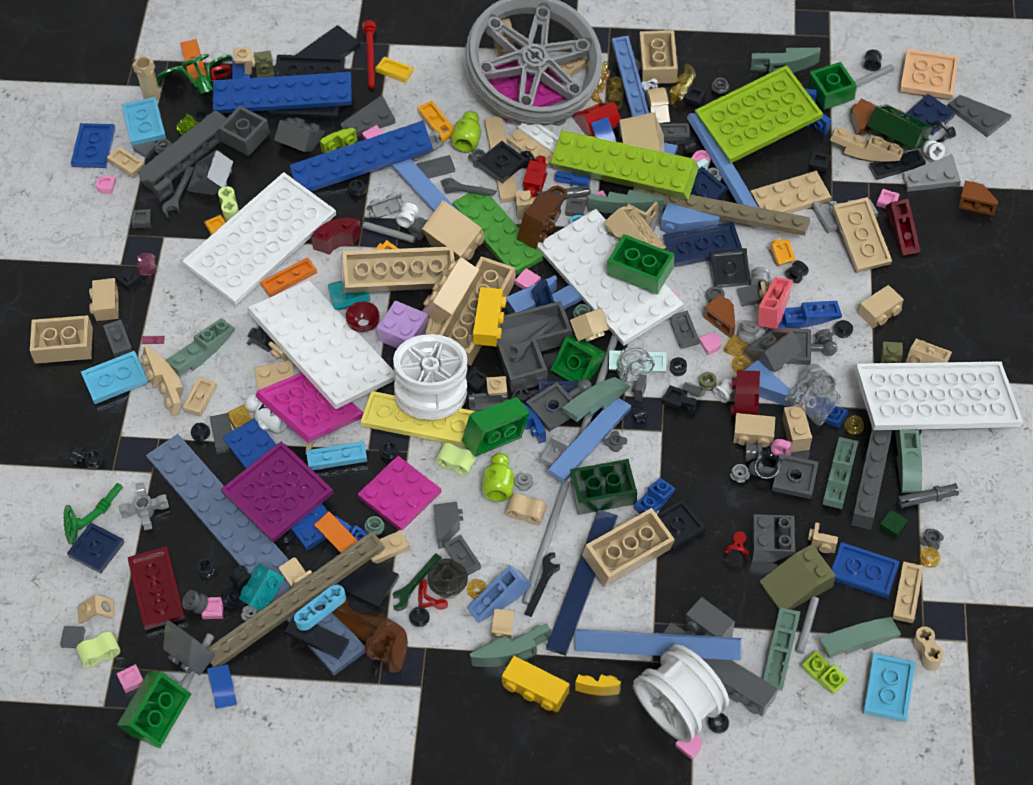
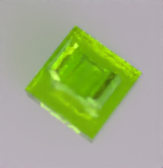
M186 114V117L180 120L175 127L178 132L184 135L199 122Z

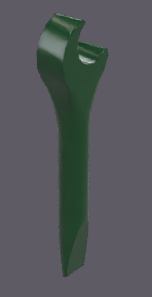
M435 553L409 584L392 593L393 598L400 600L398 605H393L394 611L406 609L414 589L419 585L421 579H424L440 561L441 556Z

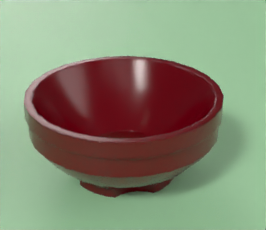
M370 302L354 303L346 311L347 324L354 331L368 332L379 323V310ZM362 319H365L369 322L365 326H361L358 324V322Z

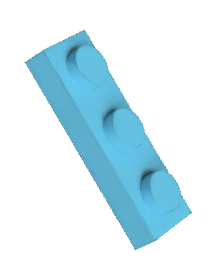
M364 441L306 450L308 467L312 470L367 462Z

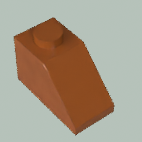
M862 98L857 104L855 103L852 106L850 113H852L851 123L855 134L864 137L871 128L867 125L877 105Z
M965 180L958 208L995 215L998 205L996 198L983 184Z
M719 294L705 306L704 319L732 339L735 333L734 304L728 298H724Z

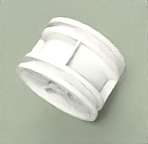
M427 334L410 338L397 348L393 358L395 375L394 396L397 405L403 412L418 419L437 420L453 415L462 408L467 397V354L458 342L442 335Z
M677 644L673 645L661 656V667L659 669H646L641 676L634 680L633 686L645 710L663 730L679 741L690 742L694 736L702 731L701 720L706 716L716 718L721 711L729 706V697L722 682L708 664L690 649Z

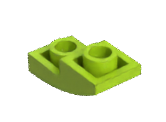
M348 128L324 137L320 140L321 152L324 154L336 150L338 147L342 148L357 142L356 130Z
M817 651L813 652L800 665L815 681L832 694H835L848 681L834 664L831 666Z

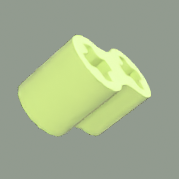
M229 186L222 187L218 191L223 217L226 222L239 212L234 190Z
M444 443L435 458V462L442 468L452 469L461 475H468L477 457H474L469 450L460 449L451 443Z
M113 632L102 633L94 639L79 643L76 647L82 665L86 668L93 667L103 660L112 659L120 654V648Z

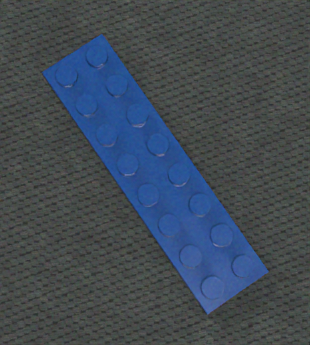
M351 72L213 81V112L216 110L219 113H233L239 106L250 111L352 105Z
M422 120L291 164L290 168L293 179L311 192L434 150L425 123Z
M255 418L223 436L229 449L244 469H247L276 446V443L269 434L259 427ZM322 503L291 528L306 551L326 539L314 526L315 523L328 513Z

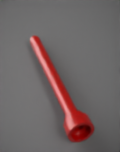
M368 20L363 22L362 29L366 35L368 87L372 89L375 87L373 35L376 32V24L374 21Z

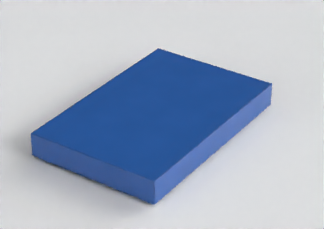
M80 123L71 166L79 168H107V156L111 151L116 129L115 124Z
M841 542L831 570L836 575V582L888 599L900 561Z

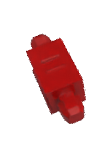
M541 155L537 156L535 161H529L523 180L524 191L530 190L531 198H535L536 192H542L548 174L546 159Z

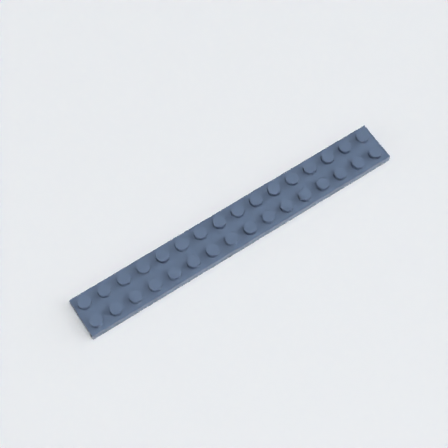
M179 434L146 455L148 461L239 566L244 565L248 569V573H252L258 563H261L282 575L279 567L289 561V559L222 494L221 489L224 485ZM285 578L272 602L292 589ZM318 605L315 608V610L317 611L324 609V607L321 605ZM332 613L319 621L317 625L349 640V644L340 659L338 660L308 645L333 676L365 653V646ZM295 614L286 619V621L290 623Z

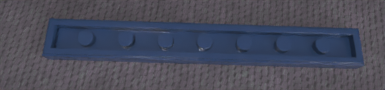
M598 510L586 544L613 530L618 515ZM582 555L546 647V650L564 656L567 655L596 574Z

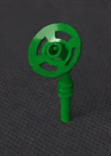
M116 483L107 496L98 502L95 506L96 509L82 519L76 518L74 510L70 505L65 506L64 530L69 545L74 544L78 530H81L82 527L88 525L99 515L106 513L113 499L123 488L121 484Z

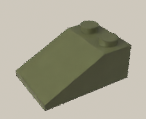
M812 544L795 553L761 579L759 583L778 610H780V607L793 609L810 600L812 596H817L832 588L836 575Z

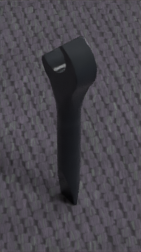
M555 552L547 554L543 559L542 577L524 615L533 616L548 581L560 570V564H553L551 562V559L556 557Z

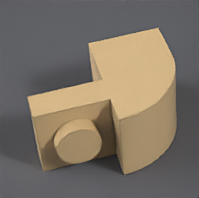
M665 88L645 90L646 102L650 108V113H655L659 123L670 122L669 103Z

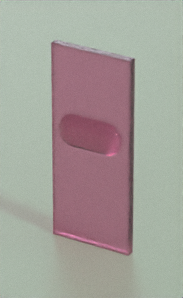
M142 336V344H164L165 336Z

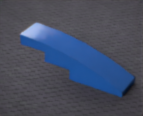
M838 301L802 302L800 307L785 308L778 327L806 328L842 317ZM764 327L765 333L771 330L769 328Z

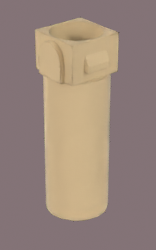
M141 55L132 65L134 72L137 73L143 98L156 97L158 101L160 99V91L154 72V62Z

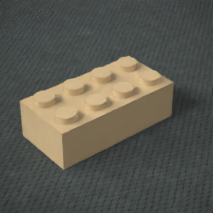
M650 508L586 544L582 556L604 587L669 551L675 539L654 510Z

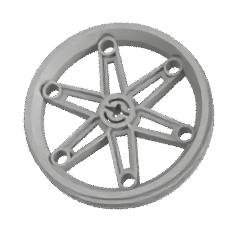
M500 0L487 8L473 24L465 47V67L469 82L476 95L496 114L520 124L527 123V125H533L535 123L549 125L571 117L587 104L600 80L602 55L598 38L590 24L579 12L559 0ZM515 14H534L528 39L503 23L500 19ZM549 19L566 27L578 40L547 44ZM537 25L542 26L540 45L532 44ZM487 32L508 54L480 63L478 54L479 42L484 33ZM504 33L523 48L520 51L517 50L501 34ZM571 49L570 53L549 58L548 53ZM586 56L588 72L586 82L581 88L559 65ZM512 61H517L519 65L517 67L495 69L496 66ZM547 68L550 69L566 85H561L544 71ZM527 74L535 75L529 95L525 94ZM520 75L517 102L498 92L488 80ZM539 80L567 99L565 102L553 106H532Z

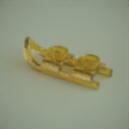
M605 61L602 63L600 80L591 97L593 101L598 103L602 102L599 92L603 93L606 85L603 81L608 80L611 72L608 70L607 62Z
M687 63L685 64L684 74L680 75L677 79V86L673 87L670 91L671 104L675 103L678 96L680 101L683 99L695 78L694 69Z
M619 77L608 78L606 102L618 101L619 106L616 107L617 110H620L624 95L622 79Z

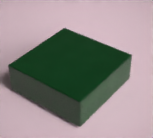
M890 510L879 527L897 538L908 520Z

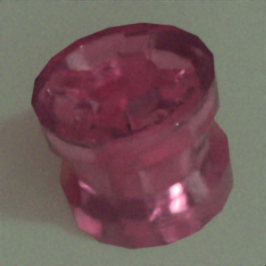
M142 253L137 257V263L139 264L137 267L138 273L148 276L156 272V260L153 254Z

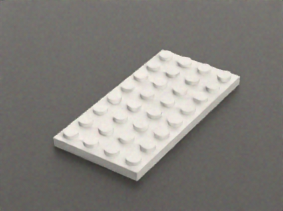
M283 172L182 261L183 265L233 304L237 305L261 281L267 278L308 241L318 227L329 222L336 215V210Z
M595 209L546 238L543 244L539 242L537 249L592 311L603 308L609 330L624 346L684 309V304L665 283L660 292L656 294L608 275L607 261L621 239L608 231L607 225L604 222L606 219Z
M310 281L248 307L250 316L335 410L395 381L393 369L357 331L352 330L348 326L346 319L336 309L334 310L333 305Z
M1002 362L856 364L854 368L873 430L1021 427L1023 424Z

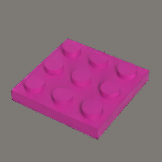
M397 456L358 493V498L398 530L403 531L442 491L439 486L400 456Z

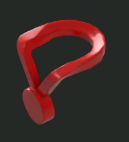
M220 65L211 69L212 85L213 81L217 78L225 77L232 72L229 65ZM223 69L228 70L224 74L214 75V72Z
M738 531L733 536L734 543L726 546L723 553L729 554L734 549L741 551L744 558H748L749 552L743 546L746 542V535L744 532Z
M421 579L418 589V606L423 608L435 606L439 610L447 609L448 601L444 599L436 600L428 596L427 580ZM422 594H423L424 598H425L427 601H429L430 603H424V604H423Z

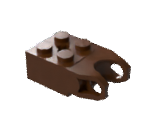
M559 185L552 186L544 195L540 193L524 213L517 240L535 249L539 242L543 244L548 233L551 234L553 232L555 223L560 217L561 205L567 195L565 188ZM560 191L562 195L559 197L556 193L553 192Z

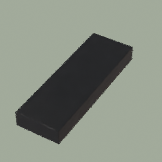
M917 149L902 154L901 159L898 161H876L870 163L869 169L875 179L879 180L921 167L926 164V161Z
M294 617L285 629L286 635L338 660L349 644L348 639L317 624L309 630H299L296 627Z

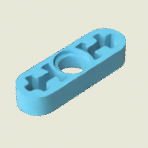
M333 585L300 609L294 615L296 627L303 631L309 630L343 604L346 600L344 588L340 585ZM325 605L323 610H315L316 606Z

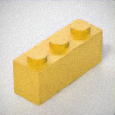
M480 287L473 331L474 345L497 346V340L501 339L502 328H499L500 323L503 324L504 322L502 308H506V297H503V289Z
M513 656L502 675V685H504L505 689L521 694L528 701L539 703L548 711L558 712L569 694L568 682L516 656Z

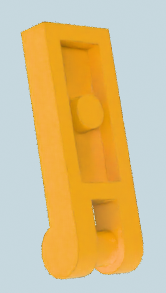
M433 100L417 107L418 113L432 131L439 132V139L442 142L447 141L451 137L454 127Z

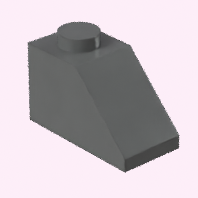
M457 502L433 505L438 549H443V544L451 540L460 530V521H463L462 509H458Z

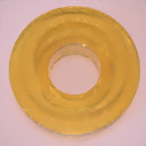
M737 356L732 361V368L736 373L737 370H745L751 365V361L745 356Z
M853 415L846 419L844 427L850 434H859L864 429V422L859 416Z
M926 548L920 553V562L924 566L933 568L939 564L940 554L936 549Z
M474 579L468 584L467 593L471 598L476 599L487 588V585L480 579ZM479 588L481 591L475 592L474 589Z

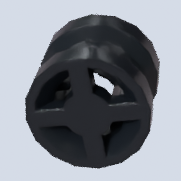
M871 49L865 53L864 68L866 70L877 71L881 68V52Z
M795 260L792 263V267H789L785 274L788 279L793 280V283L798 284L802 281L803 276L809 273V269L802 261Z
M242 565L231 572L229 579L232 583L237 584L236 587L239 591H242L243 587L247 585L251 573H248V569Z

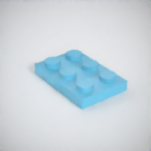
M156 97L122 104L132 146L166 139Z
M135 351L81 371L94 404L148 383Z
M873 653L864 714L902 722L907 721L915 669L914 661Z

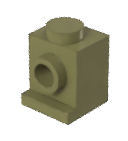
M271 50L254 52L257 77H274Z
M883 342L880 363H901L903 356L902 343Z

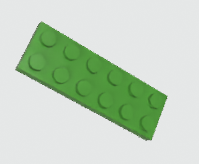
M468 193L452 202V205L459 212L482 228L485 234L483 243L501 263L515 267V276L543 260V255L537 248L535 249L517 240L520 229L490 195Z

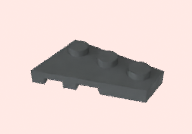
M381 95L340 124L342 130L354 128L358 137L362 135V132L376 125L381 129L395 124L396 121L383 95Z
M962 95L957 96L948 103V107L955 111L958 117L986 137H989L1011 119V114Z

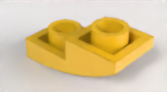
M578 675L575 681V690L591 695H616L620 693L621 681L610 675H601L599 681H595L594 678L587 675Z

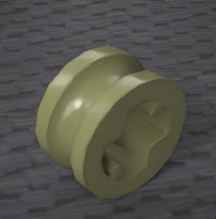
M704 372L699 378L700 387L706 389V391H711L716 387L717 378L712 372Z

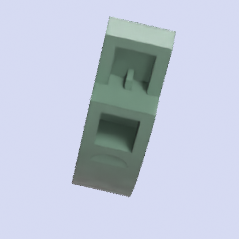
M786 48L785 53H752L751 70H768V74L787 65L792 72H797L818 63L821 49Z
M220 318L196 334L194 342L166 359V362L169 363L178 375L189 368L194 371L226 342L234 332V327Z
M895 430L898 450L896 460L901 493L921 492L922 455L919 430Z
M547 623L542 626L537 625L530 632L524 635H517L511 642L507 635L497 637L490 644L475 648L470 653V663L472 666L496 667L509 665L513 656L526 660L537 655V645L550 639L551 629Z

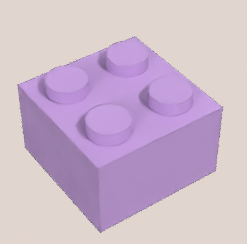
M394 301L377 327L379 341L398 348L406 340L424 335L429 321L428 314Z

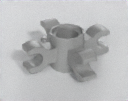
M143 483L135 484L137 496L132 504L119 505V512L122 518H128L137 514L141 518L144 530L152 529L150 517L153 516L154 510L169 508L166 495H160L151 499L146 495Z

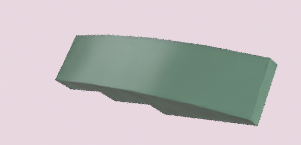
M629 190L627 195L609 192L608 197L590 193L588 210L593 211L596 209L598 212L614 213L619 208L630 204L646 213L655 202H658V212H662L664 197Z
M616 377L602 381L562 407L563 413L578 422L586 414L591 416L600 408L605 410L630 388V385Z
M839 437L823 505L839 509L843 508L858 441Z
M782 607L779 610L763 678L764 681L780 691L783 690L800 616L799 611Z
M892 617L838 630L820 637L819 642L829 659L844 652L847 655L859 649L865 651L901 636V633Z

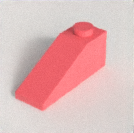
M774 278L759 305L758 326L769 329L778 328L785 311L793 280Z

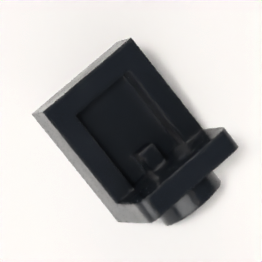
M259 325L256 328L252 327L247 335L249 339L246 344L250 346L252 343H255L267 352L272 350L268 344L270 342L275 344Z

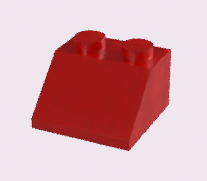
M600 102L572 115L585 135H592V137L595 136L591 128L592 122L608 117L613 129L617 127L616 124L621 120L615 102Z

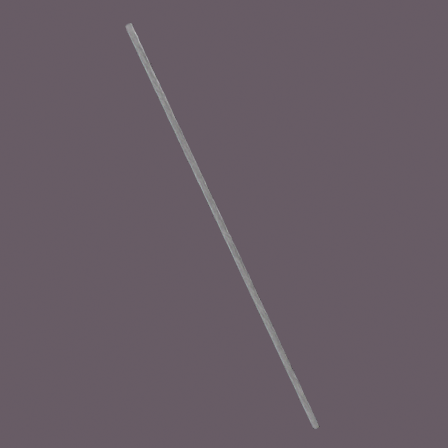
M658 212V215L649 224L653 231H655L661 212ZM613 333L595 385L605 380L609 368V350L614 351L618 342ZM586 414L584 416L578 436L589 426L593 415ZM570 477L565 483L561 484L529 579L532 586L525 592L522 600L523 604L529 605L543 566V559L547 554L570 485Z

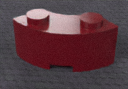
M346 217L324 223L311 235L313 250L330 255L333 250L339 247H354L361 235L360 220Z
M737 370L736 377L732 378V389H736L735 404H731V416H734V423L736 413L758 415L760 371Z

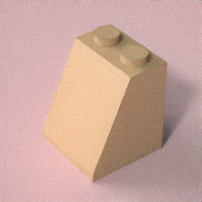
M654 112L620 120L624 144L665 152L664 134Z
M444 200L422 228L431 246L453 247L454 259L456 260L460 257L466 261L470 260L478 245L480 246L485 238V234L480 226Z

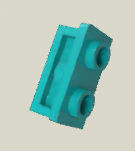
M342 281L328 284L334 310L345 309L357 302L370 301L368 292L343 293Z
M258 563L257 567L253 569L247 585L243 587L239 599L261 611L272 602L284 580V576Z

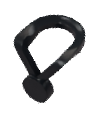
M940 120L929 124L933 127L941 126L946 131L942 138L935 140L939 143L944 142L948 137L953 138L956 136L954 127H947Z
M760 451L755 463L756 473L765 479L773 478L782 465V459L768 452ZM764 456L776 460L775 469L770 475H764L759 470V464Z

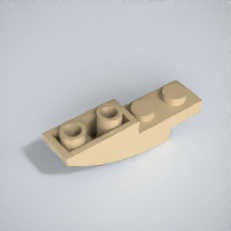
M837 126L830 141L844 146L845 154L870 161H898L901 159L904 150L898 144L887 142L879 136L871 135L869 140L861 135H855Z
M145 346L140 360L142 366L146 368L147 380H150L152 387H159L160 394L164 396L165 407L169 409L171 416L179 415L180 398L183 389L180 379L161 355L149 346Z

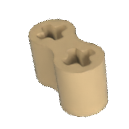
M514 493L511 496L505 513L510 518L524 520L532 525H540L547 509V504L542 500L531 499L522 494Z
M920 627L916 631L913 646L921 654L923 667L933 671L939 668L944 653L941 647L935 643L934 631L929 627Z

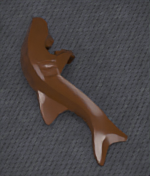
M346 597L345 602L331 613L366 643L364 650L371 659L382 661L389 672L400 673L408 654L407 633L404 628L388 619L383 613L373 616L353 611L348 606Z

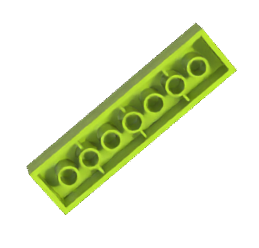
M561 130L551 160V164L559 171L572 174L575 172L577 175L689 200L699 168L695 159L564 130Z

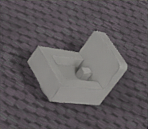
M552 435L539 462L551 467L566 451L569 443L561 437Z

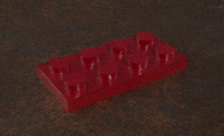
M167 546L127 557L145 630L165 625L168 620L175 622L185 619Z

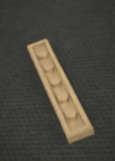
M502 116L484 118L490 150L500 141L507 144ZM514 174L504 183L496 179L501 203L516 201L517 187Z

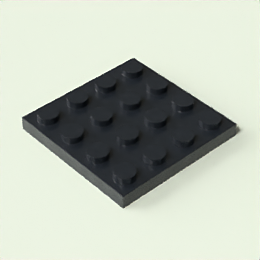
M277 54L274 77L344 72L346 60L345 57ZM340 106L269 110V116L338 119Z

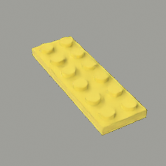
M371 391L360 423L362 427L466 447L462 442V437L469 415L475 411L460 409L455 414L442 419H418L403 412L397 405L394 395Z

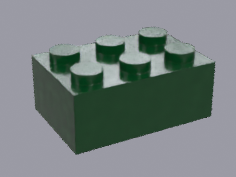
M888 104L876 106L867 125L872 128L871 131L874 133H883L887 135V139L893 142L899 141L903 143V147L910 150L922 147L933 129V126Z
M629 459L570 469V482L578 515L635 505L637 502V489Z

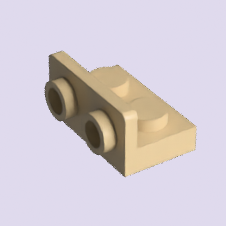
M915 339L910 348L906 363L948 362L952 352Z

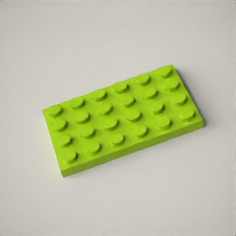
M787 65L695 110V114L729 163L743 158L823 118L821 110Z

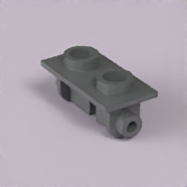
M472 393V395H469V408L471 411L477 412L484 410L491 405L494 406L502 403L507 399V394L489 396L486 393Z

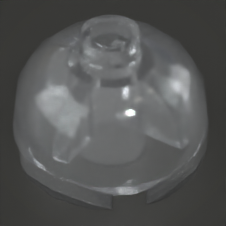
M641 347L623 349L616 361L617 374L625 384L638 381L637 377L640 374L648 375L655 366L652 356Z

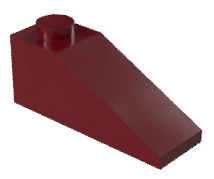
M909 199L890 202L885 208L889 225L901 255L919 253L920 248Z

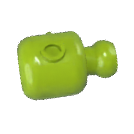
M467 111L463 118L455 123L451 142L454 148L461 152H472L478 146L482 130L478 123L479 116L476 112Z
M496 453L492 456V464L483 471L481 486L482 493L488 500L502 502L508 500L513 493L514 472L508 466L510 463L509 457L504 453Z

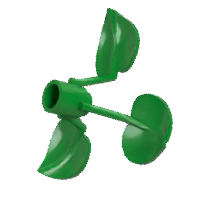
M202 54L194 59L186 60L181 64L182 66L173 67L159 73L156 78L157 84L167 75L176 71H183L195 88L198 87L200 94L204 95L213 91L210 67L234 60L231 55L226 54L210 61L204 66L207 72L206 77L205 74H201L197 63L208 58L209 54ZM194 64L199 75L196 78L197 81L190 76L184 67Z

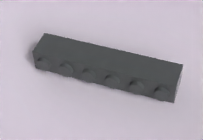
M216 110L207 115L205 119L138 171L141 183L155 193L153 187L167 177L172 181L188 166L192 165L221 141L218 127L227 118Z
M873 428L871 430L851 523L853 526L870 530L872 528L892 430H873Z
M670 623L663 632V634L691 635L673 623ZM701 658L718 676L731 700L736 703H742L751 713L759 714L763 717L776 698L778 690L776 687L732 660Z

